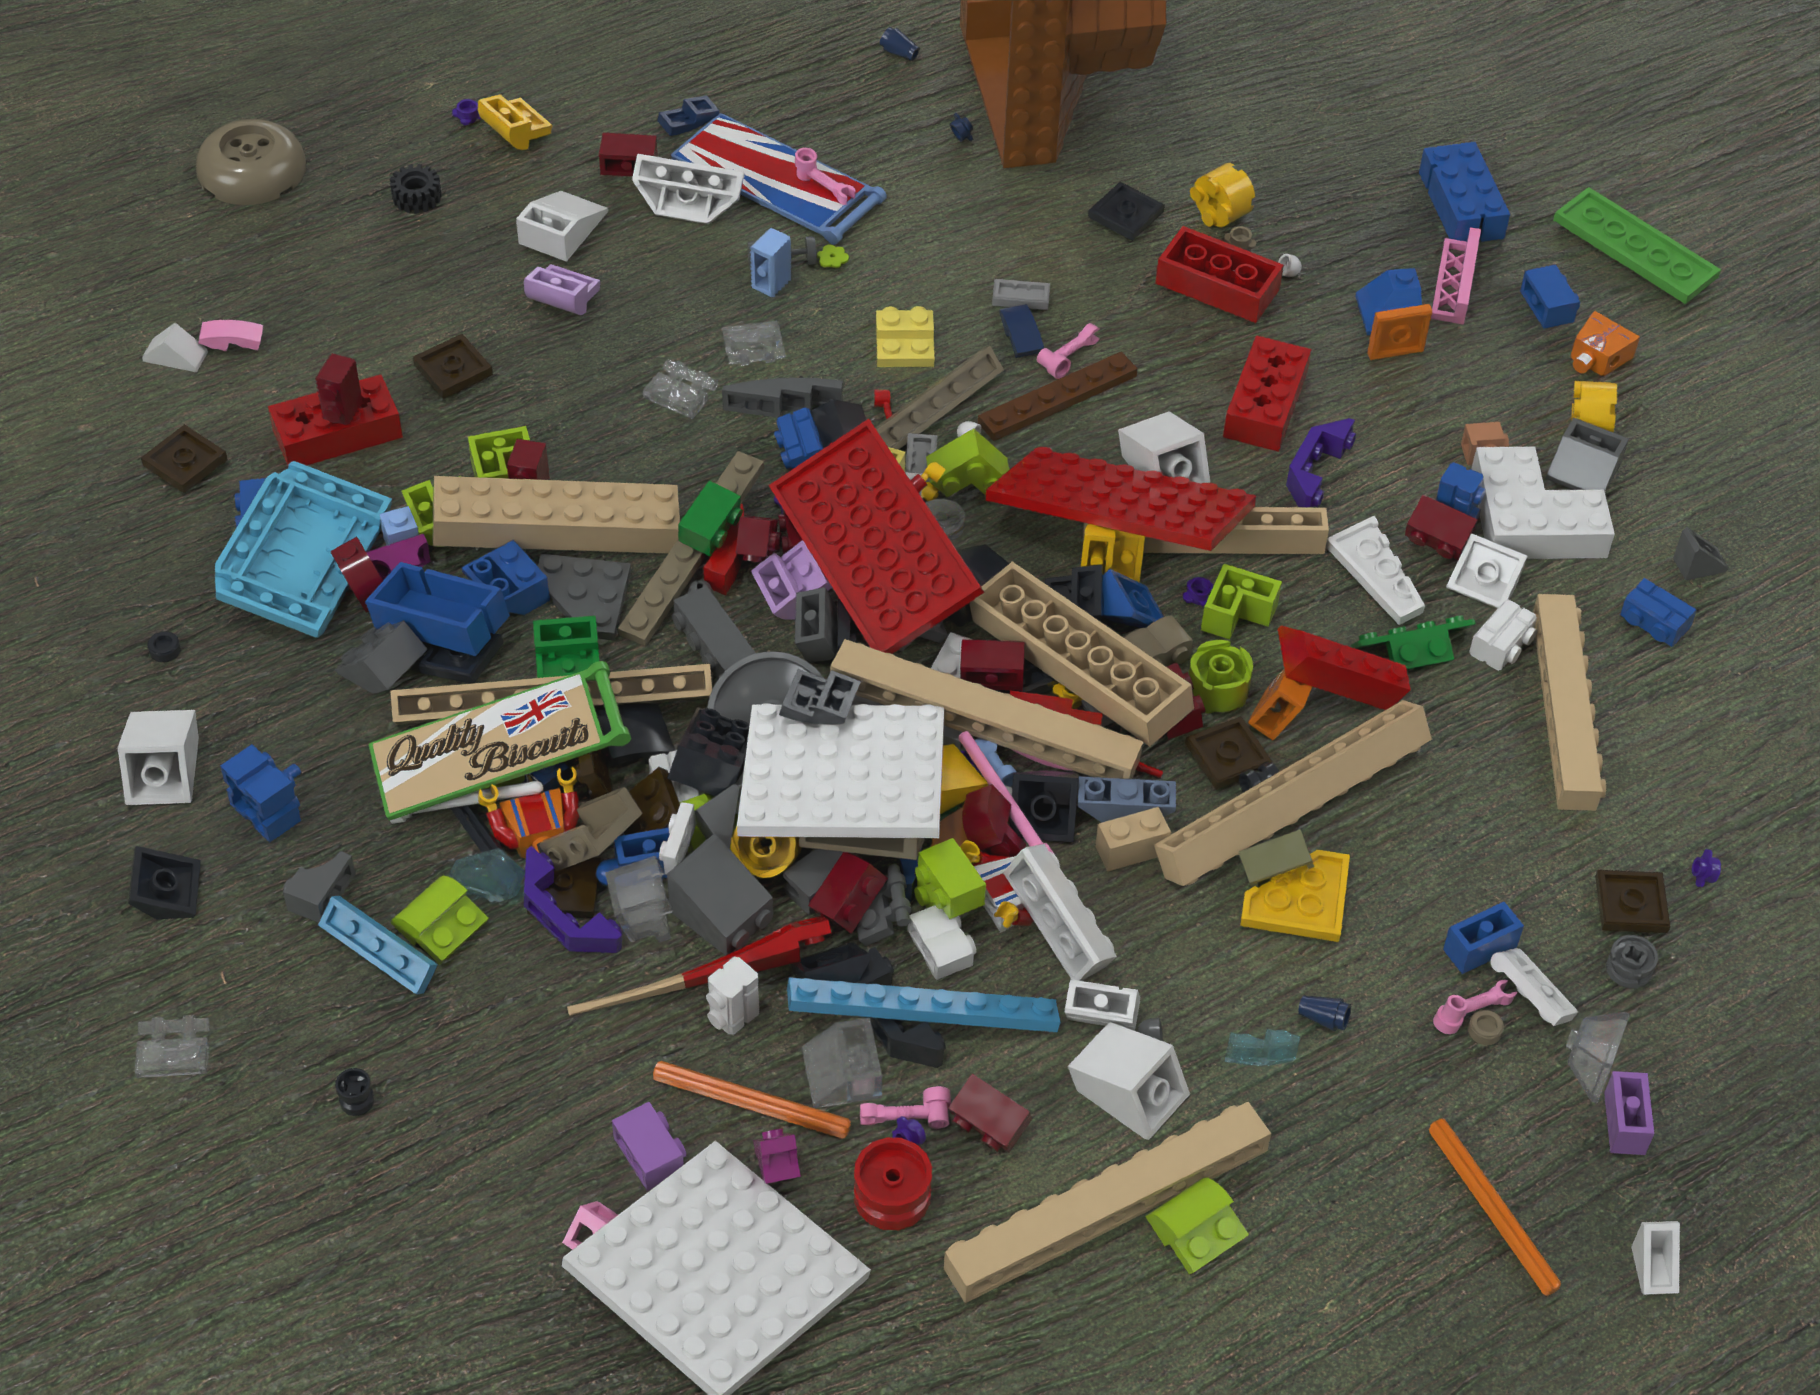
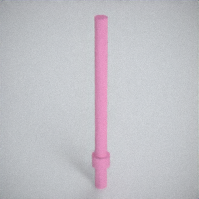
M969 731L961 733L958 737L959 741L989 785L993 784L1012 804L1009 816L1028 845L1045 844L1048 851L1053 853L1049 845L1041 841Z

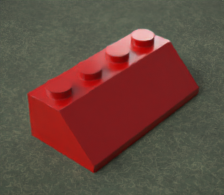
M1282 625L1278 628L1285 676L1288 679L1384 710L1394 706L1411 690L1406 665L1301 630Z

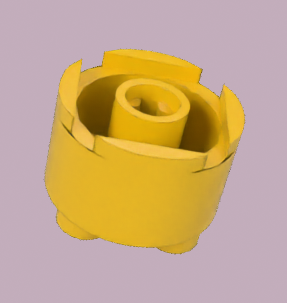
M1225 163L1199 177L1194 186L1190 188V196L1196 202L1202 214V221L1208 227L1213 225L1224 227L1250 213L1254 208V205L1251 206L1252 199L1255 198L1252 182L1242 169L1239 171L1232 167L1234 164Z
M1575 381L1573 398L1578 399H1574V403H1572L1571 421L1573 418H1577L1614 433L1617 383Z
M736 826L731 837L730 849L752 875L761 878L776 876L795 862L801 853L799 837H765L766 839L770 838L773 844L769 847H762L760 841L764 837L737 836Z

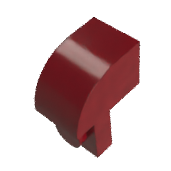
M356 536L330 552L367 613L369 611L365 601L383 582V579Z
M993 784L966 794L962 810L963 828L967 839L974 842L980 851L985 849L990 855L1014 857L1026 847V843L1007 824L1012 804Z

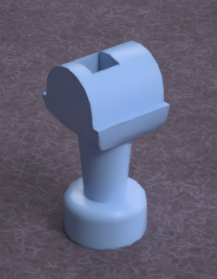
M981 738L975 739V742L1003 784L1011 787L1013 784V773L1017 771L1013 766L1003 764L996 753L997 744Z

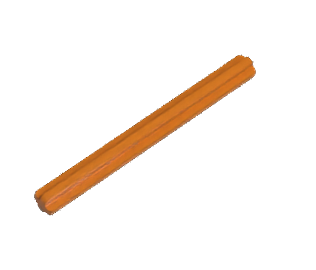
M658 1061L654 1068L653 1079L655 1081L835 1137L846 1138L851 1127V1121L848 1118L664 1061Z
M1443 1118L1434 1121L1430 1125L1429 1133L1541 1292L1549 1296L1558 1291L1561 1281L1448 1122Z

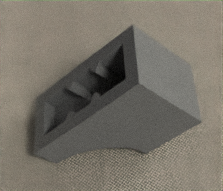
M339 851L331 861L322 866L311 869L299 867L293 878L290 877L283 887L287 910L319 923L331 896H342L356 875L352 855Z

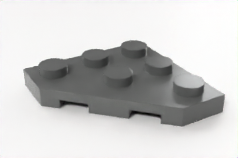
M541 554L538 567L547 576L549 596L553 599V604L566 618L596 615L598 639L615 641L631 575V563Z

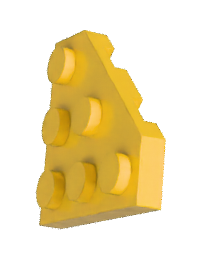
M1317 849L1310 854L1314 864L1313 868L1308 869L1307 865L1271 877L1270 881L1258 888L1254 886L1245 891L1240 926L1339 942L1350 855Z

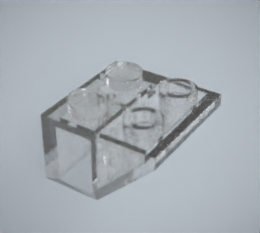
M870 1018L834 1023L802 1046L813 1108L882 1098V1073Z

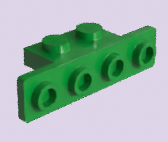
M1460 615L1445 619L1446 624L1437 626L1435 621H1428L1417 624L1416 630L1407 631L1406 626L1388 630V635L1378 637L1377 632L1359 635V641L1351 644V647L1361 650L1386 645L1389 659L1406 665L1407 670L1451 662L1455 659L1449 632L1468 629L1476 625L1475 619L1464 620V616Z

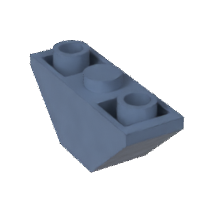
M1079 776L1078 807L1101 823L1159 807L1163 817L1176 810V781Z

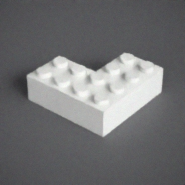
M1535 447L1476 448L1471 469L1483 474L1484 477L1481 487L1485 488L1486 492L1480 505H1478V508L1481 509L1480 519L1484 539L1527 555V559L1608 558L1615 533L1604 490H1545Z

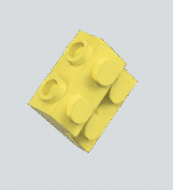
M892 306L885 307L883 310H876L877 367H934L933 310H926L921 306L913 307L911 310H898Z

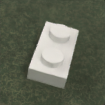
M681 802L677 814H672L670 818V835L668 841L662 842L659 852V860L664 863L665 875L685 858L696 826L694 804Z

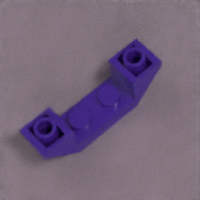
M1348 418L1311 427L1289 466L1286 483L1298 507L1318 508L1324 496V491L1321 490L1323 477L1311 473L1313 468L1312 462L1313 460L1318 461L1322 453L1341 459L1346 449L1351 450L1356 439V433L1353 432L1355 420Z
M530 846L526 850L524 907L568 951L619 952L622 949V930L614 920H607L599 912L580 928L577 920L571 914H564L557 907L553 896L545 891L546 888L554 883V864L545 853L541 852L539 854Z

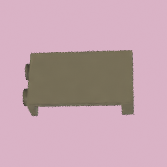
M799 837V847L916 860L925 838Z

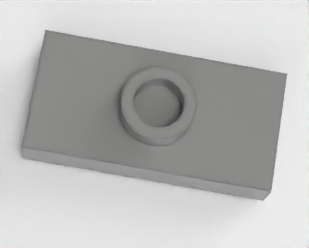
M994 279L992 306L1014 307L1027 304L1029 309L1048 310L1050 283Z
M908 433L905 472L923 474L927 468L926 456L936 451L937 435Z

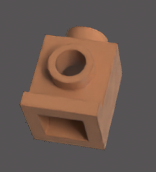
M1500 422L1465 424L1461 446L1467 465L1473 464L1477 447H1509L1508 435L1503 433Z

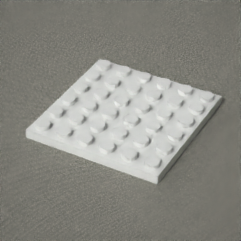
M769 703L752 705L737 821V836L939 838L944 707L933 705L901 706L898 704L890 706L851 705L845 723L824 725L796 721L780 716L779 713L782 705Z
M716 1141L570 1251L562 1260V1267L708 1395H731L869 1278L871 1269L771 1186L765 1184L759 1176Z

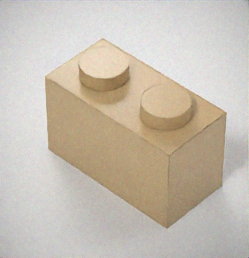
M1159 807L1099 823L1095 847L1108 872L1158 858L1154 844L1170 836L1171 831Z

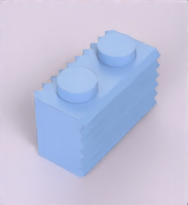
M770 228L750 247L751 286L753 289L770 297H775V294H778L781 287H785V284L791 281L790 236Z

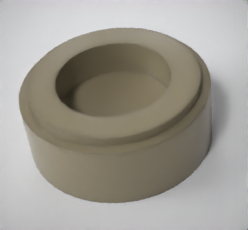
M1480 1010L1474 1013L1468 1025L1470 1037L1482 1045L1497 1043L1504 1030V1023L1501 1017L1489 1010Z

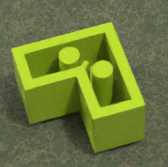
M523 426L468 436L474 476L479 478L509 479L507 463L516 440L530 441L527 427Z
M974 428L926 456L927 467L930 463L937 462L945 468V472L936 483L930 479V483L946 497L951 496L971 483L986 495V489L1010 470L1007 457Z
M1223 564L1204 606L1201 631L1230 639L1239 618L1269 627L1278 606L1282 581Z
M954 838L918 852V867L915 868L917 888L914 889V893L921 906L929 908L935 905L938 909H943L948 918L952 919L985 905L986 883Z

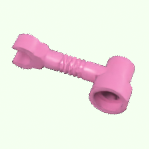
M800 148L796 151L795 166L797 167L796 175L798 179L808 181L811 178L833 192L840 204L847 205L846 195L855 199V188L853 186L838 183L817 169V154L813 149Z
M1092 323L1087 324L1076 338L1055 352L1047 348L1042 349L1037 356V362L1045 367L1047 372L1056 379L1064 377L1071 367V361L1066 357L1083 346L1096 344L1100 338L1095 336L1094 333L1100 330V328Z
M1500 980L1489 991L1468 999H1464L1459 995H1451L1445 1005L1439 1007L1433 1018V1023L1440 1032L1455 1034L1467 1013L1492 1004L1509 1005L1512 1003L1517 992H1512L1511 994L1504 993L1502 990L1505 988L1508 980Z
M941 1086L925 1089L923 1091V1105L884 1107V1105L874 1103L861 1104L860 1124L874 1125L889 1120H896L903 1116L908 1120L928 1119L929 1127L935 1129L945 1128L949 1125L948 1107L951 1105L950 1090Z

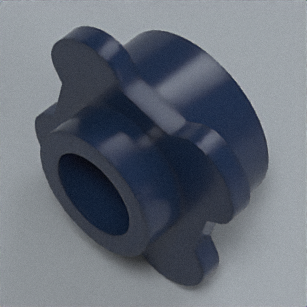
M957 113L953 114L955 120L949 124L953 134L959 141H963L966 138L972 141L971 131H973V126L966 117L961 119Z

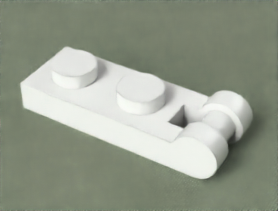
M1514 948L1492 955V968L1496 972H1504L1514 982L1518 992L1535 1005L1539 1010L1540 1016L1545 1021L1556 1026L1571 1021L1577 1015V1009L1521 949Z

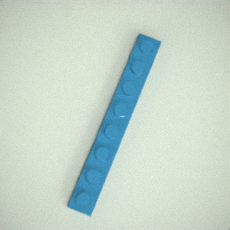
M789 978L787 984L789 1011L1058 1032L1060 1025L1056 999L813 980L809 978Z

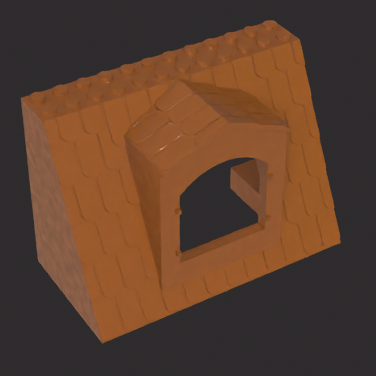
M961 0L960 27L1003 168L1056 163L1064 145L1063 139L1072 121L1073 112L1082 93L1083 83L1087 74L1098 71L1113 72L1127 68L1141 69L1153 64L1166 26V0Z

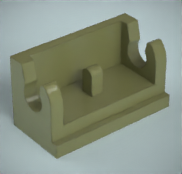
M1301 829L1239 851L1246 875L1252 887H1259L1257 882L1307 865L1308 869L1314 867Z

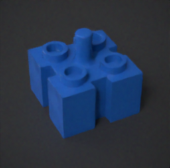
M251 744L220 765L224 782L229 786L226 790L230 805L245 819L252 821L254 828L268 842L273 841L301 821L298 809L300 802L294 792V787H296L294 778L301 774V770L296 764L293 763L281 772L267 752L261 753Z

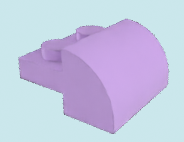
M552 264L546 269L541 267L535 268L524 279V292L527 298L578 315L586 313L587 302L600 290V280Z
M803 540L780 557L773 553L751 570L772 613L781 619H795L796 593L823 587L828 591L832 588Z

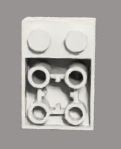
M563 191L553 193L530 202L516 218L518 242L521 245L567 262L608 213L609 209Z

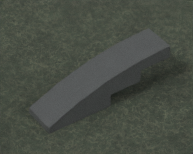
M775 378L725 385L722 389L723 410L777 418L780 417L782 410L797 411L807 407L811 411L812 405L821 406L833 399L843 401V380Z

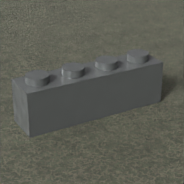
M707 586L674 599L675 613L672 614V619L676 628L679 631H684L689 646L693 651L699 652L703 664H710V670L717 677V681L734 663L747 656L756 654Z

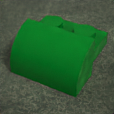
M596 615L533 620L537 678L569 676L584 671L593 663L600 661Z

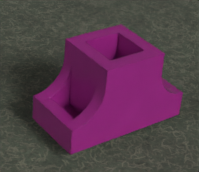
M424 534L367 552L383 580L400 562L422 568L431 562L428 542Z
M783 1128L762 1132L763 1138L753 1140L761 1178L765 1184L801 1177L794 1134H784Z

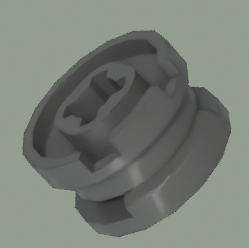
M1637 935L1620 937L1613 943L1606 962L1607 973L1620 986L1626 988L1645 986L1651 980L1658 961L1657 950L1651 942Z

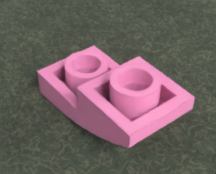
M239 320L202 322L198 344L212 349L227 351L229 343H232L242 348L258 351L263 325Z

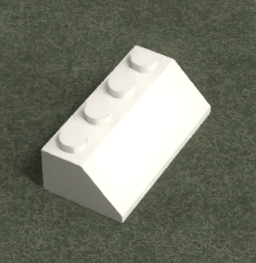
M1045 844L1022 849L1003 874L1071 980L1083 981L1107 967L1117 957L1114 953V946L1110 939L1101 933L1096 925V919L1092 911L1081 902L1074 883L1068 880L1061 871L1055 854L1049 852Z

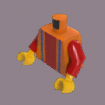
M572 767L573 777L565 781L561 778V769H558L557 778L559 784L564 788V793H561L560 788L539 794L499 802L500 808H497L496 805L499 792L495 785L491 784L490 786L491 793L493 794L492 799L484 798L482 790L479 789L478 802L488 809L486 816L494 837L510 849H516L520 857L526 859V850L530 846L540 854L543 852L540 843L545 839L575 828L580 817L577 811L579 808L577 791L573 789V785L577 782L576 770Z

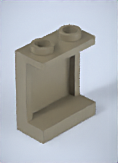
M622 787L581 804L577 811L585 825L545 839L540 843V847L552 860L555 870L559 871L600 855L643 813L627 789Z

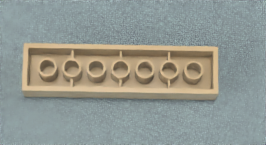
M434 476L433 546L499 548L514 540L521 549L668 554L678 540L680 515L677 485Z
M1013 561L981 586L985 593L970 602L973 622L1000 641L1024 642L1025 659L1149 747L1194 709L1192 685Z

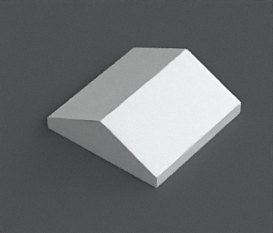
M1471 533L1446 588L1498 609L1513 594L1528 556Z

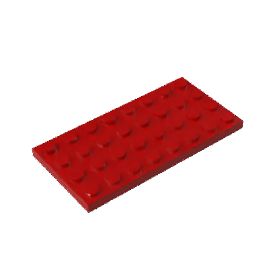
M867 419L768 485L872 649L893 654L985 593L870 419Z
M1048 447L1035 448L986 489V501L1212 551L1255 507L1256 495L1247 494L1242 489L1228 490L1219 488L1214 483L1200 484L1191 482L1186 477L1178 476L1173 478L1164 476L1158 471L1150 470L1145 472L1136 470L1131 465L1123 464L1117 466L1108 464L1103 459L1090 460L1080 458L1075 453H1057Z

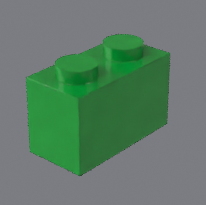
M708 481L678 524V541L711 556L716 547L721 548L728 535L727 531L731 525L736 526L740 521L743 510L740 509L741 496Z

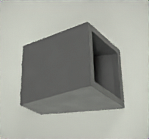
M715 834L667 873L670 912L724 955L745 946L750 936L759 928H765L773 918V897Z

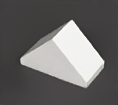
M174 323L152 339L142 359L143 362L197 372L208 351L205 346L198 344L194 337Z
M1678 1221L1642 1222L1631 1246L1641 1292L1644 1295L1679 1293L1680 1223Z

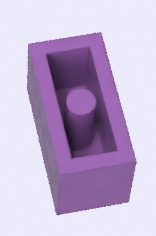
M1612 1071L1604 1092L1610 1153L1646 1155L1654 1136L1648 1073Z
M650 1102L612 1120L614 1139L646 1191L656 1187L684 1165L683 1158L686 1157V1151L682 1142L677 1137L674 1139L668 1132L670 1129L664 1114L661 1111L656 1113Z

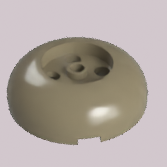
M242 119L217 128L204 140L196 158L197 178L204 191L208 190L215 194V199L236 205H256L276 200L281 197L280 193L289 187L294 189L301 182L306 172L305 153L297 137L284 126L264 119Z

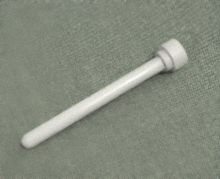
M539 781L497 787L499 792L497 800L539 794L543 790V785ZM490 788L482 790L484 798H493ZM479 790L390 820L391 824L405 822L406 818H411L412 814L478 804L477 796Z

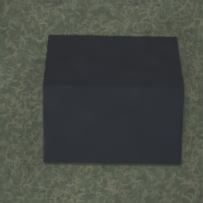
M836 399L810 411L816 423L823 448L866 421L862 405Z
M135 846L128 904L156 920L194 918L196 915L201 860Z

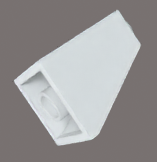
M1168 411L1118 429L1122 457L1134 469L1145 472L1150 470L1158 471L1164 476L1173 478L1178 476L1186 477L1191 482L1200 484L1210 483L1204 433Z
M195 710L130 712L118 745L126 805L191 803L199 740Z
M1109 1022L1068 1065L1076 1090L1147 1140L1157 1132L1190 1095L1173 1045Z

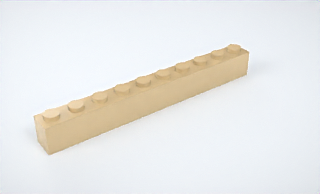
M844 639L830 666V671L832 670L861 681L856 693L857 696L889 706L898 704L901 706L933 705L944 707V726L961 732L969 731L975 737L1091 777L1132 779L1140 761L1143 741L1135 739L1130 735L1114 732L1100 725L1079 720L1071 715L1044 708L1042 705L1033 704L1015 698L1010 694L986 688L981 684L972 683L949 673H942L925 667L920 663L907 661L891 653L872 649L861 643Z
M710 664L610 672L609 676L617 705L710 698L712 692ZM566 676L390 690L393 723L399 725L433 722ZM587 681L594 707H604L597 682Z
M1402 700L1154 844L1164 878L1181 886L1193 884L1198 880V877L1210 870L1220 868L1225 861L1235 855H1239V851L1247 849L1261 840L1271 838L1274 832L1296 823L1300 817L1308 812L1322 808L1325 802L1336 796L1344 795L1348 792L1349 788L1359 782L1371 779L1373 774L1381 769L1393 766L1403 756L1420 750L1422 745L1432 740L1423 706Z
M1249 1102L1238 1107L1235 1105L1230 1106L1220 1116L1210 1121L1202 1120L1196 1123L1189 1131L1179 1136L1171 1135L1161 1145L1149 1151L1147 1149L1141 1150L1131 1160L1119 1166L1118 1164H1113L1107 1167L1101 1175L1089 1181L1083 1179L1077 1182L1069 1191L1060 1195H1050L1040 1205L1028 1211L1026 1209L1020 1210L1012 1215L1008 1221L998 1226L990 1225L984 1228L978 1236L968 1241L960 1240L955 1242L945 1252L944 1270L963 1301L967 1303L1166 1203L1198 1180L1205 1177L1213 1179L1267 1152L1271 1132Z

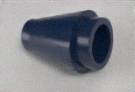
M888 27L880 39V45L884 47V51L911 61L917 57L920 51V47L898 28Z
M1303 995L1299 1004L1298 1014L1330 1030H1345L1350 1019L1351 1004L1345 1003L1343 998Z

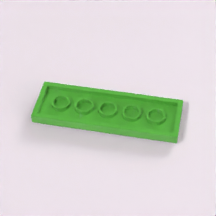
M1590 187L1555 212L1553 221L1684 304L1719 278L1720 268Z

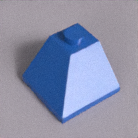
M1415 268L1387 270L1357 291L1355 295L1367 336L1371 335L1375 312L1422 305L1421 286Z
M1109 569L1103 575V618L1114 623L1147 628L1156 620L1164 617L1146 585L1112 569Z

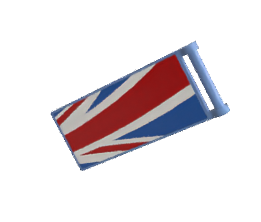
M722 113L713 118L671 154L672 160L744 172L741 195L822 235L832 245H836L842 239V235L876 204L880 205L887 199V194L881 187H871L817 160V169L838 183L851 185L855 188V199L846 195L847 205L840 204L833 192L811 178L808 181L798 179L796 175L797 167L795 166V153L797 150ZM863 195L868 196L836 227H829Z

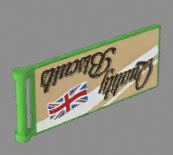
M598 661L584 671L369 743L387 819L393 820L473 793L479 789L490 787L491 784L496 785L608 746H624L629 743L631 736L629 729L624 726L609 680L610 669L608 664L604 661ZM587 681L597 682L610 723L611 731L604 736Z

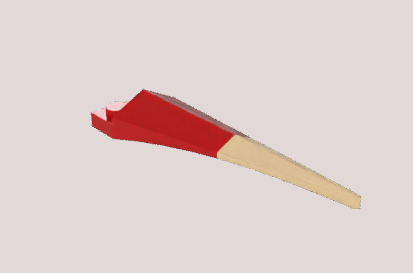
M821 915L791 922L741 949L681 974L622 993L568 1006L569 1016L707 984L708 977L719 968L723 969V965L734 956L741 958L755 972L800 962V946L798 941L802 940L805 945L824 941V935L831 933L829 920Z

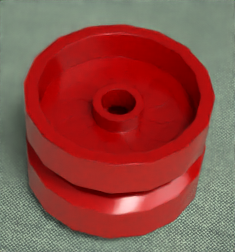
M892 1137L874 1141L864 1148L855 1162L854 1203L859 1215L870 1225L882 1230H902L915 1225L925 1216L931 1201L932 1165L927 1153L916 1143L904 1138Z

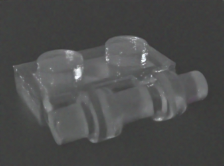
M778 321L722 327V337L729 365L740 364V366H748L749 362L757 361L773 363L775 359L786 358Z
M666 360L663 370L669 372V376L658 372L643 389V397L693 419L708 401V393L703 390L707 388L715 391L718 381L711 378L704 371L696 372L689 369L685 363L680 361L675 363ZM683 379H686L693 383L691 385H688L681 381Z
M184 1015L183 1019L165 1020L164 1017H152L151 1021H139L138 1034H152L151 1040L137 1041L134 1070L137 1078L207 1074L209 1042L207 1037L196 1038V1032L210 1030L209 1017L196 1018L195 1015ZM165 1033H183V1038L165 1039Z

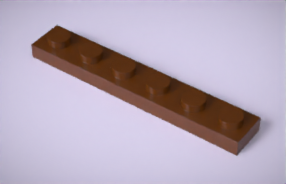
M1122 351L978 415V424L981 425V428L993 441L998 440L1137 377L1138 368Z

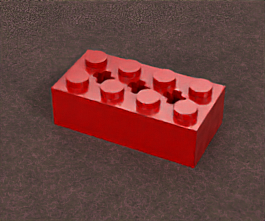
M1182 226L1158 259L1155 284L1257 323L1280 290L1284 265Z
M1256 335L1226 413L1223 438L1279 452L1308 373L1312 349Z
M382 375L359 380L363 404H360L358 412H355V416H353V420L350 421L349 425L333 423L322 417L318 392L268 406L272 429L287 466L293 461L303 465H310L403 438L399 412Z

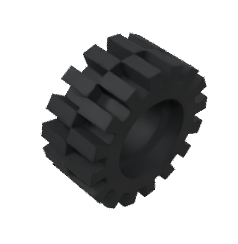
M410 164L408 169H405L403 166L399 168L400 173L395 171L393 177L390 178L392 200L394 205H397L400 210L404 208L407 213L414 210V214L419 213L420 209H423V212H427L428 207L433 209L436 207V203L439 204L441 201L440 178L435 169L431 171L430 166L426 165L423 168L422 164H417V167L413 168V164Z

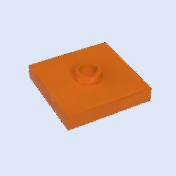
M1430 304L1375 312L1367 351L1370 360L1423 352L1433 312Z

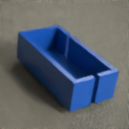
M1476 142L1424 148L1419 174L1426 189H1429L1428 194L1449 239L1467 242L1470 228L1479 229L1481 218H1484L1480 233L1481 242L1505 239L1510 213Z
M400 562L365 601L376 629H379L388 622L395 624L405 621L420 641L476 656L491 639L490 633L495 634L510 616L501 588L430 569L424 572L422 567Z

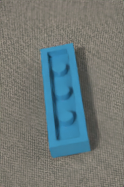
M331 896L318 926L416 995L424 994L438 964L341 896Z

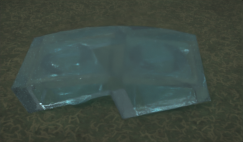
M1271 1029L1266 1030L1265 1040L1255 1038L1249 1034L1230 1033L1225 1062L1263 1066L1296 1060L1301 1036L1293 1035L1285 1030L1275 1031Z

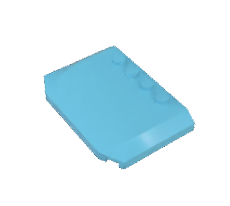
M296 461L289 463L288 469L279 474L274 472L267 476L216 561V599L313 637H320L325 632L350 587L330 551L357 536L365 551L369 552L382 529L379 514L390 511L392 498Z

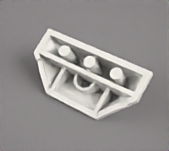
M637 154L632 181L655 215L709 225L739 200L745 173Z

